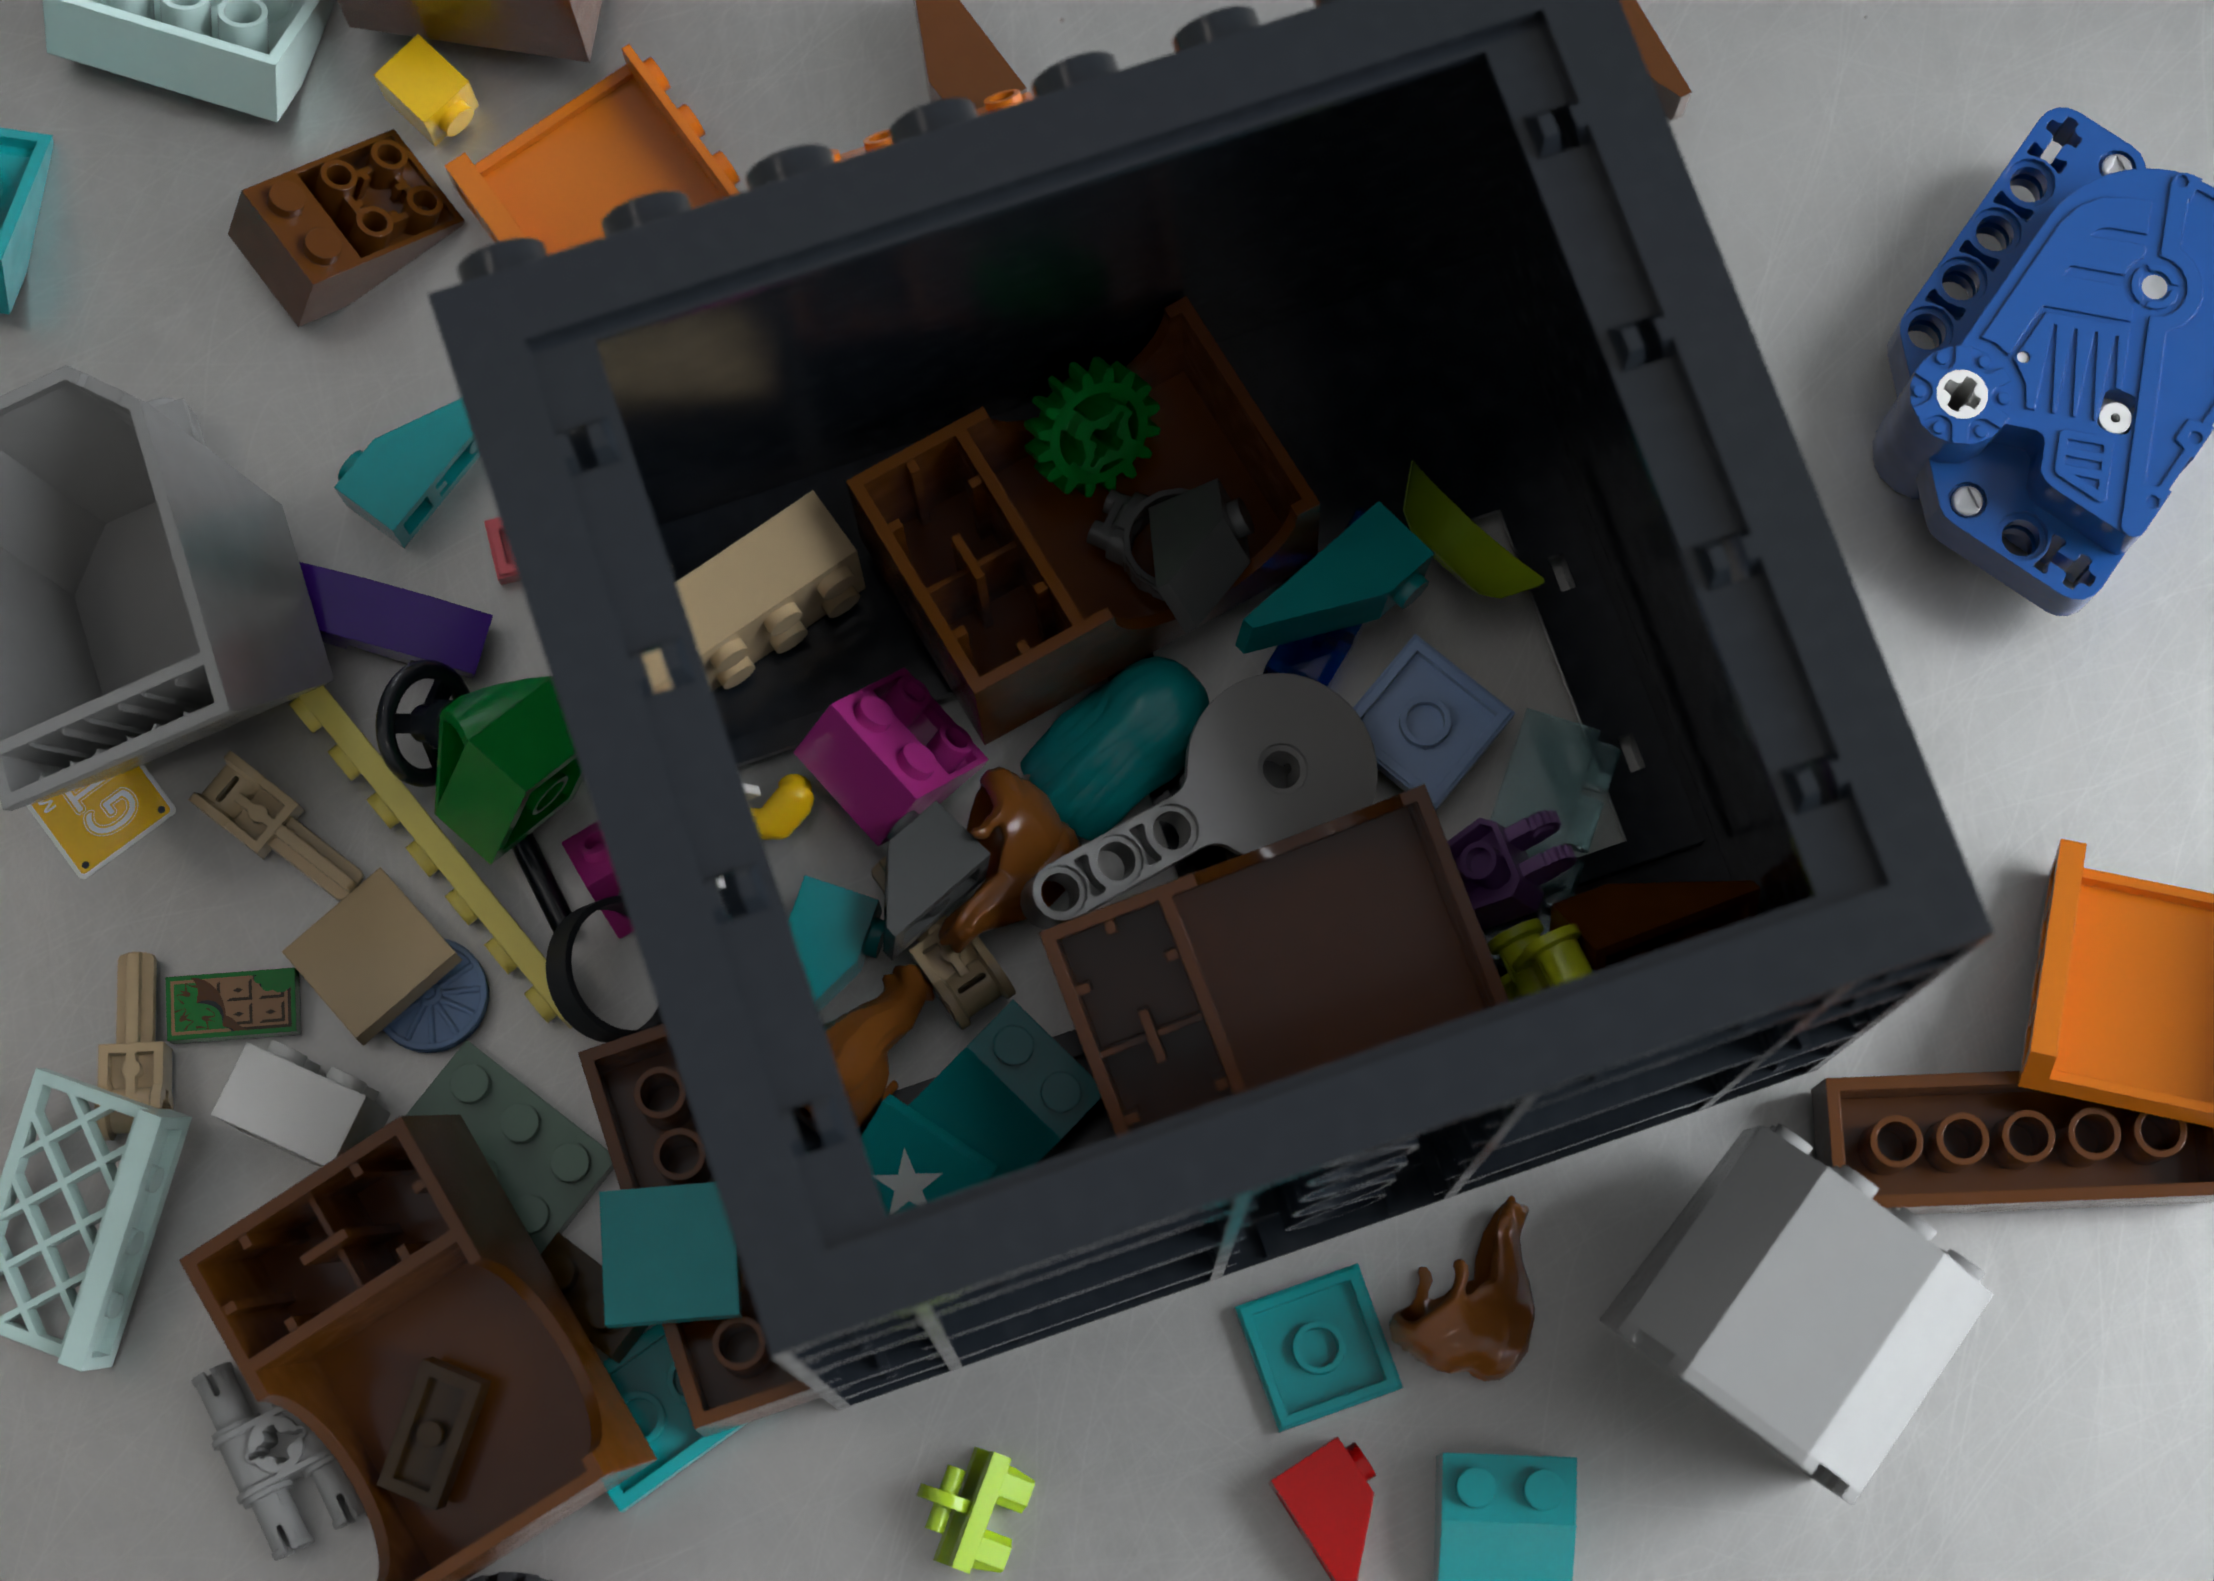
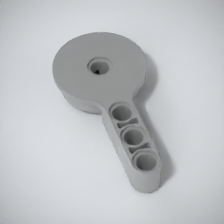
M1267 673L1249 677L1233 684L1213 699L1197 719L1187 744L1185 776L1180 790L1172 797L1046 865L1025 884L1021 892L1020 906L1023 915L1032 925L1046 930L1090 913L1208 846L1224 847L1240 856L1372 805L1377 787V759L1371 737L1363 721L1351 705L1338 693L1322 683L1304 676L1288 673ZM1264 761H1273L1281 767L1287 763L1291 765L1292 771L1286 775L1287 785L1285 789L1276 788L1268 783L1263 774ZM1155 821H1166L1177 830L1179 845L1176 850L1166 849L1155 840L1153 834V824ZM1100 851H1111L1122 860L1124 865L1122 880H1111L1101 873L1097 864ZM1043 882H1056L1064 887L1069 896L1067 911H1054L1043 902L1041 896Z

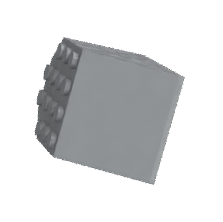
M65 365L0 396V801L3 810L13 811L118 776L334 681L282 504L147 402Z
M1779 1123L1776 1127L1771 1125L1770 1128L1758 1126L1742 1131L1599 1321L1811 1479L1853 1505L1993 1294L1980 1283V1280L1985 1275L1981 1269L1954 1250L1950 1249L1947 1252L1930 1242L1937 1231L1904 1207H1901L1900 1210L1892 1207L1889 1210L1875 1202L1872 1198L1879 1189L1858 1172L1845 1164L1842 1167L1835 1165L1834 1168H1831L1808 1155L1813 1148L1806 1141Z

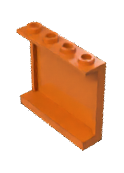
M630 44L622 48L626 65L493 153L473 164L464 152L444 166L454 189L494 243L513 238H533L540 240L545 245L547 255L605 237L602 228L604 217L618 205L635 197L659 191H677L684 193L689 199L691 208H695L740 193L735 187L740 182V178L730 161L720 150L711 155L700 140L705 135V131L692 110L685 103L677 108L665 93L671 87L657 63L651 57L642 62Z
M2061 839L2048 877L2018 1086L2214 1128V894L2084 868L2087 844Z

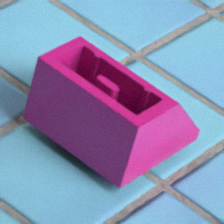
M905 667L830 704L793 752L877 846L889 841L887 836L890 830L904 815L913 810L921 814L935 801L941 804L976 774L989 760L974 744L968 732L953 721L933 699L926 686L915 679Z

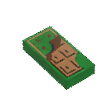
M295 967L165 977L167 1041L171 1044L301 1035L299 972Z

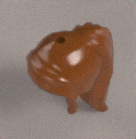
M1000 766L987 770L980 777L981 787L975 795L966 829L991 854L986 880L972 897L943 921L938 933L939 943L942 946L949 945L955 953H961L975 937L983 932L1025 920L1026 917L1023 915L1020 906L1021 892L1025 884L1046 865L1082 846L1076 832L1060 820L1046 793L1031 781L1020 778L1016 773ZM1046 881L1041 886V896L1043 902L1048 907L1065 892L1064 887L1056 882Z
M917 965L895 966L891 974L883 976L884 989L877 998L859 1005L831 1022L823 1024L857 1128L868 1124L882 1101L898 1089L899 1084L896 1080H893L887 1086L889 1078L888 1051L913 1028L924 1003L935 999L932 984L924 978ZM811 1105L794 1110L796 1115L806 1125L820 1135Z
M1509 1196L1495 1211L1483 1232L1475 1257L1474 1279L1468 1281L1469 1266L1464 1260L1457 1259L1453 1263L1455 1278L1452 1288L1444 1296L1431 1299L1428 1298V1293L1433 1282L1432 1274L1427 1267H1419V1284L1413 1302L1410 1306L1395 1312L1389 1322L1391 1340L1395 1344L1400 1345L1403 1351L1409 1352L1417 1361L1436 1371L1449 1374L1467 1371L1473 1377L1484 1382L1501 1380L1515 1370L1528 1352L1535 1320L1532 1291L1522 1259L1520 1242L1522 1228L1529 1212L1527 1205L1519 1204L1514 1196Z

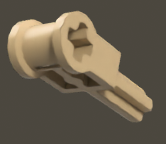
M230 750L223 757L226 765L202 794L194 792L188 799L199 810L263 860L271 850L275 851L338 901L344 899L362 882L364 874L361 869L297 820L304 812V809Z
M887 856L882 858L871 870L873 879L884 894ZM945 914L916 939L918 944L909 949L912 960L919 967L924 977L932 984L933 990L960 1029L964 1030L971 1025V1016L1001 996L1006 999L1011 998L1016 994V991L1001 966L979 936L975 937L961 953H955L949 945L942 946L939 943L938 933L943 921L947 918Z
M128 952L120 955L118 958L116 1044H98L97 1087L157 1109L174 1110L172 1094L173 1049L164 1041H156L157 959L151 953ZM94 1104V1109L100 1107L101 1105ZM114 1111L96 1122L104 1140L111 1141L116 1138L117 1134L130 1132L134 1117Z

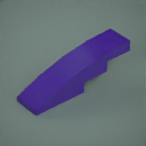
M299 562L324 643L347 649L348 645L407 664H410L411 660H436L450 666L459 675L473 679L493 615L382 582Z

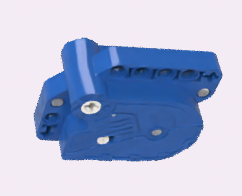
M2064 107L2049 110L2038 120L1891 334L1887 344V356L1897 399L1879 425L1873 440V461L1878 475L1894 491L1911 499L1921 500L1926 525L1930 533L1939 542L2044 611L2055 616H2070L2078 613L2102 589L2127 550L2147 530L2172 491L2169 489L2179 474L2195 458L2214 430L2212 426L2214 424V188L2202 182V178L2189 173L2146 168L2141 153L2132 145L2082 113ZM2054 141L2059 143L2062 148L2052 163L2049 164L2040 157L2048 145ZM2010 186L2027 188L2033 194L2035 202H2025L2018 199L2013 194ZM1988 234L1999 241L2002 250L1991 251L1984 248L1979 243L1976 235ZM1954 282L1961 285L1966 290L1968 299L1957 300L1950 297L1945 292L1942 283ZM1921 331L1926 333L1933 340L1935 348L1929 350L1917 347L1911 342L1908 332ZM2002 535L2009 542L2028 553V555L2017 556L2010 553L2002 542ZM2039 561L2045 564L2042 571L2034 567ZM2065 578L2073 583V589L2066 587L2062 583Z

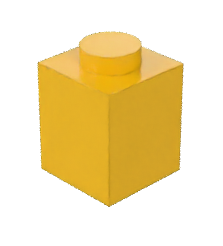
M419 34L374 74L384 99L435 147L446 136L453 137L463 131L471 122L474 110L479 107L470 82Z

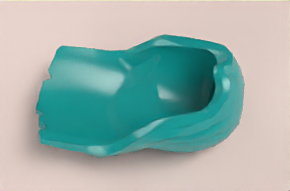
M1159 656L1143 658L1124 668L1109 682L1097 688L1078 704L1064 712L1021 760V771L1023 775L1030 774L1029 781L1046 793L1062 822L1068 823L1080 837L1092 841L1118 824L1145 796L1168 783L1181 772L1185 766L1187 744L1192 729L1203 710L1210 704L1206 688L1187 667L1175 660Z

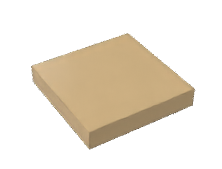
M381 867L282 951L332 1012L363 1046L462 961L460 956Z

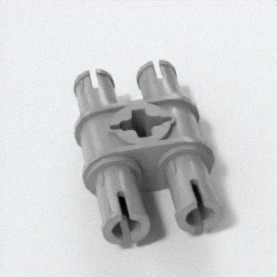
M231 1362L210 1368L211 1374L208 1376L203 1372L191 1380L194 1387L197 1388L217 1431L212 1435V1447L214 1451L220 1450L240 1493L236 1497L239 1505L243 1504L245 1509H253L273 1552L274 1561L286 1558L296 1553V1548L304 1549L314 1542L289 1492V1489L294 1486L292 1481L302 1476L313 1478L331 1516L332 1525L335 1530L356 1522L355 1518L358 1516L360 1518L367 1516L362 1502L346 1473L329 1449L310 1428L296 1416L272 1404L273 1409L263 1414H253L234 1374V1367ZM277 1431L289 1435L302 1433V1435L295 1438L294 1443L287 1447L288 1460L285 1457L277 1456L263 1457L270 1453V1449L279 1443Z

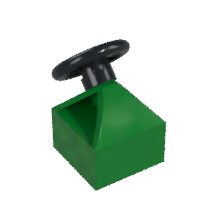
M420 660L400 669L388 682L379 700L375 721L376 740L380 754L389 770L398 779L412 786L431 787L436 785L434 814L490 865L573 800L584 779L551 676L504 682L470 693L462 677L450 666L436 660ZM422 679L434 680L424 704L416 706L411 714L397 713L398 705L404 693L411 685ZM396 734H411L416 741L422 742L431 767L419 768L409 763L399 749Z

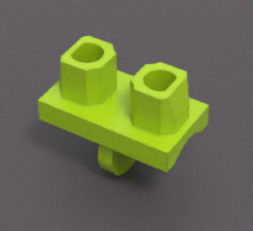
M974 1447L966 1471L947 1465L939 1489L920 1483L916 1496L933 1502L924 1528L942 1534L933 1558L934 1561L970 1574L972 1568L998 1573L1004 1571L1012 1549V1539L987 1530L988 1522L995 1504L1022 1514L1029 1503L1035 1486L1033 1479L1018 1469L1009 1466L1012 1458Z

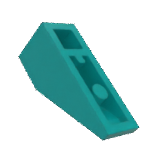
M460 398L373 439L364 451L357 450L351 454L338 473L339 482L334 488L345 505L402 548L409 544L480 457L462 399Z
M1378 501L1243 619L1235 646L1243 654L1378 620L1396 604L1401 609H1405L1427 588L1429 581L1425 578V574L1434 553Z
M805 875L788 921L818 1011L820 1012L862 971L867 956L878 957L883 945L884 920L880 919L882 908L879 899Z

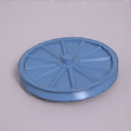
M445 939V941L460 956L462 961L383 1029L393 1041L406 1049L422 1053H436L456 1047L476 1031L486 1014L489 1002V985L484 969L468 949L449 939Z

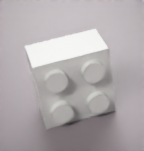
M271 1040L267 1050L249 1042L246 1043L211 1115L245 1134L321 1168L383 1128L391 1113L375 1102L379 1092L366 1086V1082L334 1067H330L326 1077L318 1074L321 1065L307 1059L308 1056Z

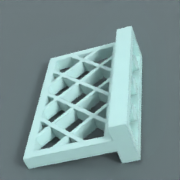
M47 1068L35 1069L0 1178V1276H5L18 1306L0 1316L1 1336L59 1357V1364L80 1372L113 1366L192 1117L171 1109H157ZM52 1088L68 1094L78 1119L54 1132L45 1114L46 1104ZM87 1101L101 1106L91 1111ZM114 1111L134 1117L126 1144L110 1152L96 1121ZM83 1129L96 1161L71 1173L58 1142ZM38 1134L39 1140L35 1142L36 1136ZM45 1150L58 1181L33 1194L25 1176V1170L29 1158ZM120 1160V1163H119V1166H118V1169H117V1167H116V1165H115V1162H117V1161ZM101 1171L109 1187L110 1194L106 1207L90 1215L77 1187V1183ZM63 1191L76 1223L52 1236L38 1204ZM18 1197L19 1203L15 1204L16 1198ZM24 1212L38 1244L14 1257L5 1238V1233L9 1220ZM98 1223H100L99 1229H98V1232H97V1230H96V1228H95V1225L98 1224ZM81 1233L90 1257L85 1271L70 1278L56 1246ZM43 1254L56 1286L32 1299L18 1267ZM80 1285V1288H79V1291H78V1294H77L75 1288ZM61 1296L70 1316L63 1340L47 1334L37 1312V1308ZM23 1317L26 1326L14 1321Z

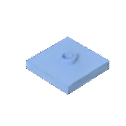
M1414 634L1353 707L1371 737L1377 759V769L1404 791L1425 784L1435 811H1437L1515 715L1513 710L1416 634Z

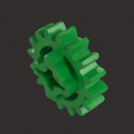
M1093 357L1089 371H1086L1074 361L1069 363V378L1062 382L1053 375L1047 379L1053 391L1048 398L1043 396L1033 397L1031 402L1041 412L1039 417L1024 421V428L1036 437L1030 440L1024 447L1025 451L1037 461L1033 467L1045 479L1055 484L1063 493L1069 495L1076 488L1087 498L1092 497L1097 483L1110 492L1111 489L1116 490L1115 476L1121 472L1131 479L1137 475L1132 464L1135 458H1150L1153 454L1144 445L1146 437L1160 434L1161 428L1149 419V417L1160 410V405L1148 395L1152 387L1122 362L1116 360L1110 366L1100 357Z

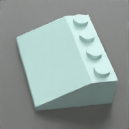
M336 0L42 1L47 53L252 116L278 122L304 82Z

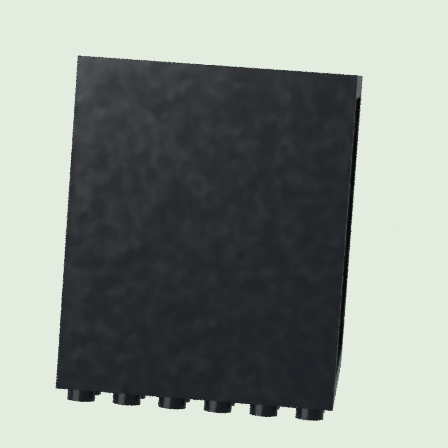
M1313 0L1314 8L1264 24H1260L1256 11L1251 7H1225L1204 14L1182 27L1172 40L1174 53L1119 70L1115 57L1107 52H1088L1075 55L1053 64L1033 80L1031 91L1034 98L980 116L977 115L974 104L968 99L946 98L929 102L905 113L891 125L889 136L892 144L837 162L834 161L831 150L824 145L806 144L790 147L765 157L747 172L746 182L749 190L695 208H691L688 197L681 192L659 191L644 194L618 205L604 217L602 228L605 237L547 255L545 245L540 240L533 238H513L489 244L472 252L459 263L457 273L460 284L428 294L771 1356L837 1410L848 1408L1816 1071L1994 934L1620 0ZM1187 296L1320 502L1318 553L1378 501L1410 530L1403 508L1412 460H1414L1427 477L1472 521L1499 513L1515 557L1544 578L1545 583L1528 591L1624 842L1577 857L1576 864L1572 868L1541 885L1544 895L1537 912L1482 930L1487 944L1501 932L1531 919H1540L1544 927L1543 932L1540 934L1541 936L1548 933L1552 904L1605 884L1753 880L1761 887L1757 917L1118 1137L1115 1134L1101 1098L1036 1165L887 1216L861 1140V1136L868 1124L857 1128L738 767L797 748L830 704L904 667L915 679L926 686L935 701L954 695L863 544L859 535L846 480L981 407H984L991 418L998 421H1020L1039 416L1041 410L1031 401L1034 396L1048 398L1053 392L1047 380L1051 375L1064 382L1069 378V363L1075 361L1086 371H1089L1093 357H1100L1110 366L1116 360L1124 365H1128L1156 333L1163 318L1164 308ZM813 490L857 550L866 588L859 592L860 599L842 615L829 618L826 614L807 627L808 634L795 647L780 654L773 650L755 662L754 672L743 682L730 689H724L721 685L712 691L676 581ZM1560 556L1564 575L1571 588L1561 592L1549 561ZM1293 575L1289 576L1288 578L1280 581L1279 583L1271 586L1266 590L1283 585ZM660 649L673 688L655 694L642 655ZM1153 652L1143 658L1154 657ZM1120 670V671L1116 672L1115 674H1113V675L1107 677L1108 682H1109L1115 675H1117L1119 672H1121L1122 670ZM1629 735L1631 749L1638 766L1641 768L1634 772L1630 771L1618 740ZM1185 766L1174 779L1148 794L1152 806L1172 797L1180 790L1184 782ZM1158 820L1167 848L1176 850L1179 845L1177 830L1172 824ZM1208 846L1174 865L1178 878L1227 861L1223 847ZM724 877L726 888L719 890L716 880ZM1492 955L1501 978L1508 972L1500 956ZM1076 1030L1054 1036L1053 1038L1093 1077ZM936 1077L896 1090L892 1096L909 1105ZM811 1105L820 1135L806 1125L796 1115L794 1110Z

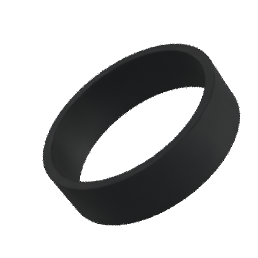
M623 896L608 897L585 905L570 913L553 933L546 956L547 984L558 1011L578 1032L588 1038L604 1043L664 1023L659 1007H657L650 1020L638 1030L614 1027L601 1020L588 1008L580 996L574 981L572 949L578 930L584 921L596 910L615 911L629 917Z

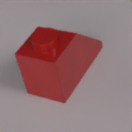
M1338 1437L1272 1479L1268 1484L1331 1581H1358L1375 1495L1368 1481L1374 1478L1376 1473L1355 1442L1345 1448Z

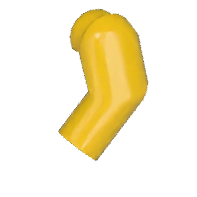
M794 773L782 777L778 782V788L761 808H751L762 840H782L789 837L810 814L815 798L811 782L805 776Z

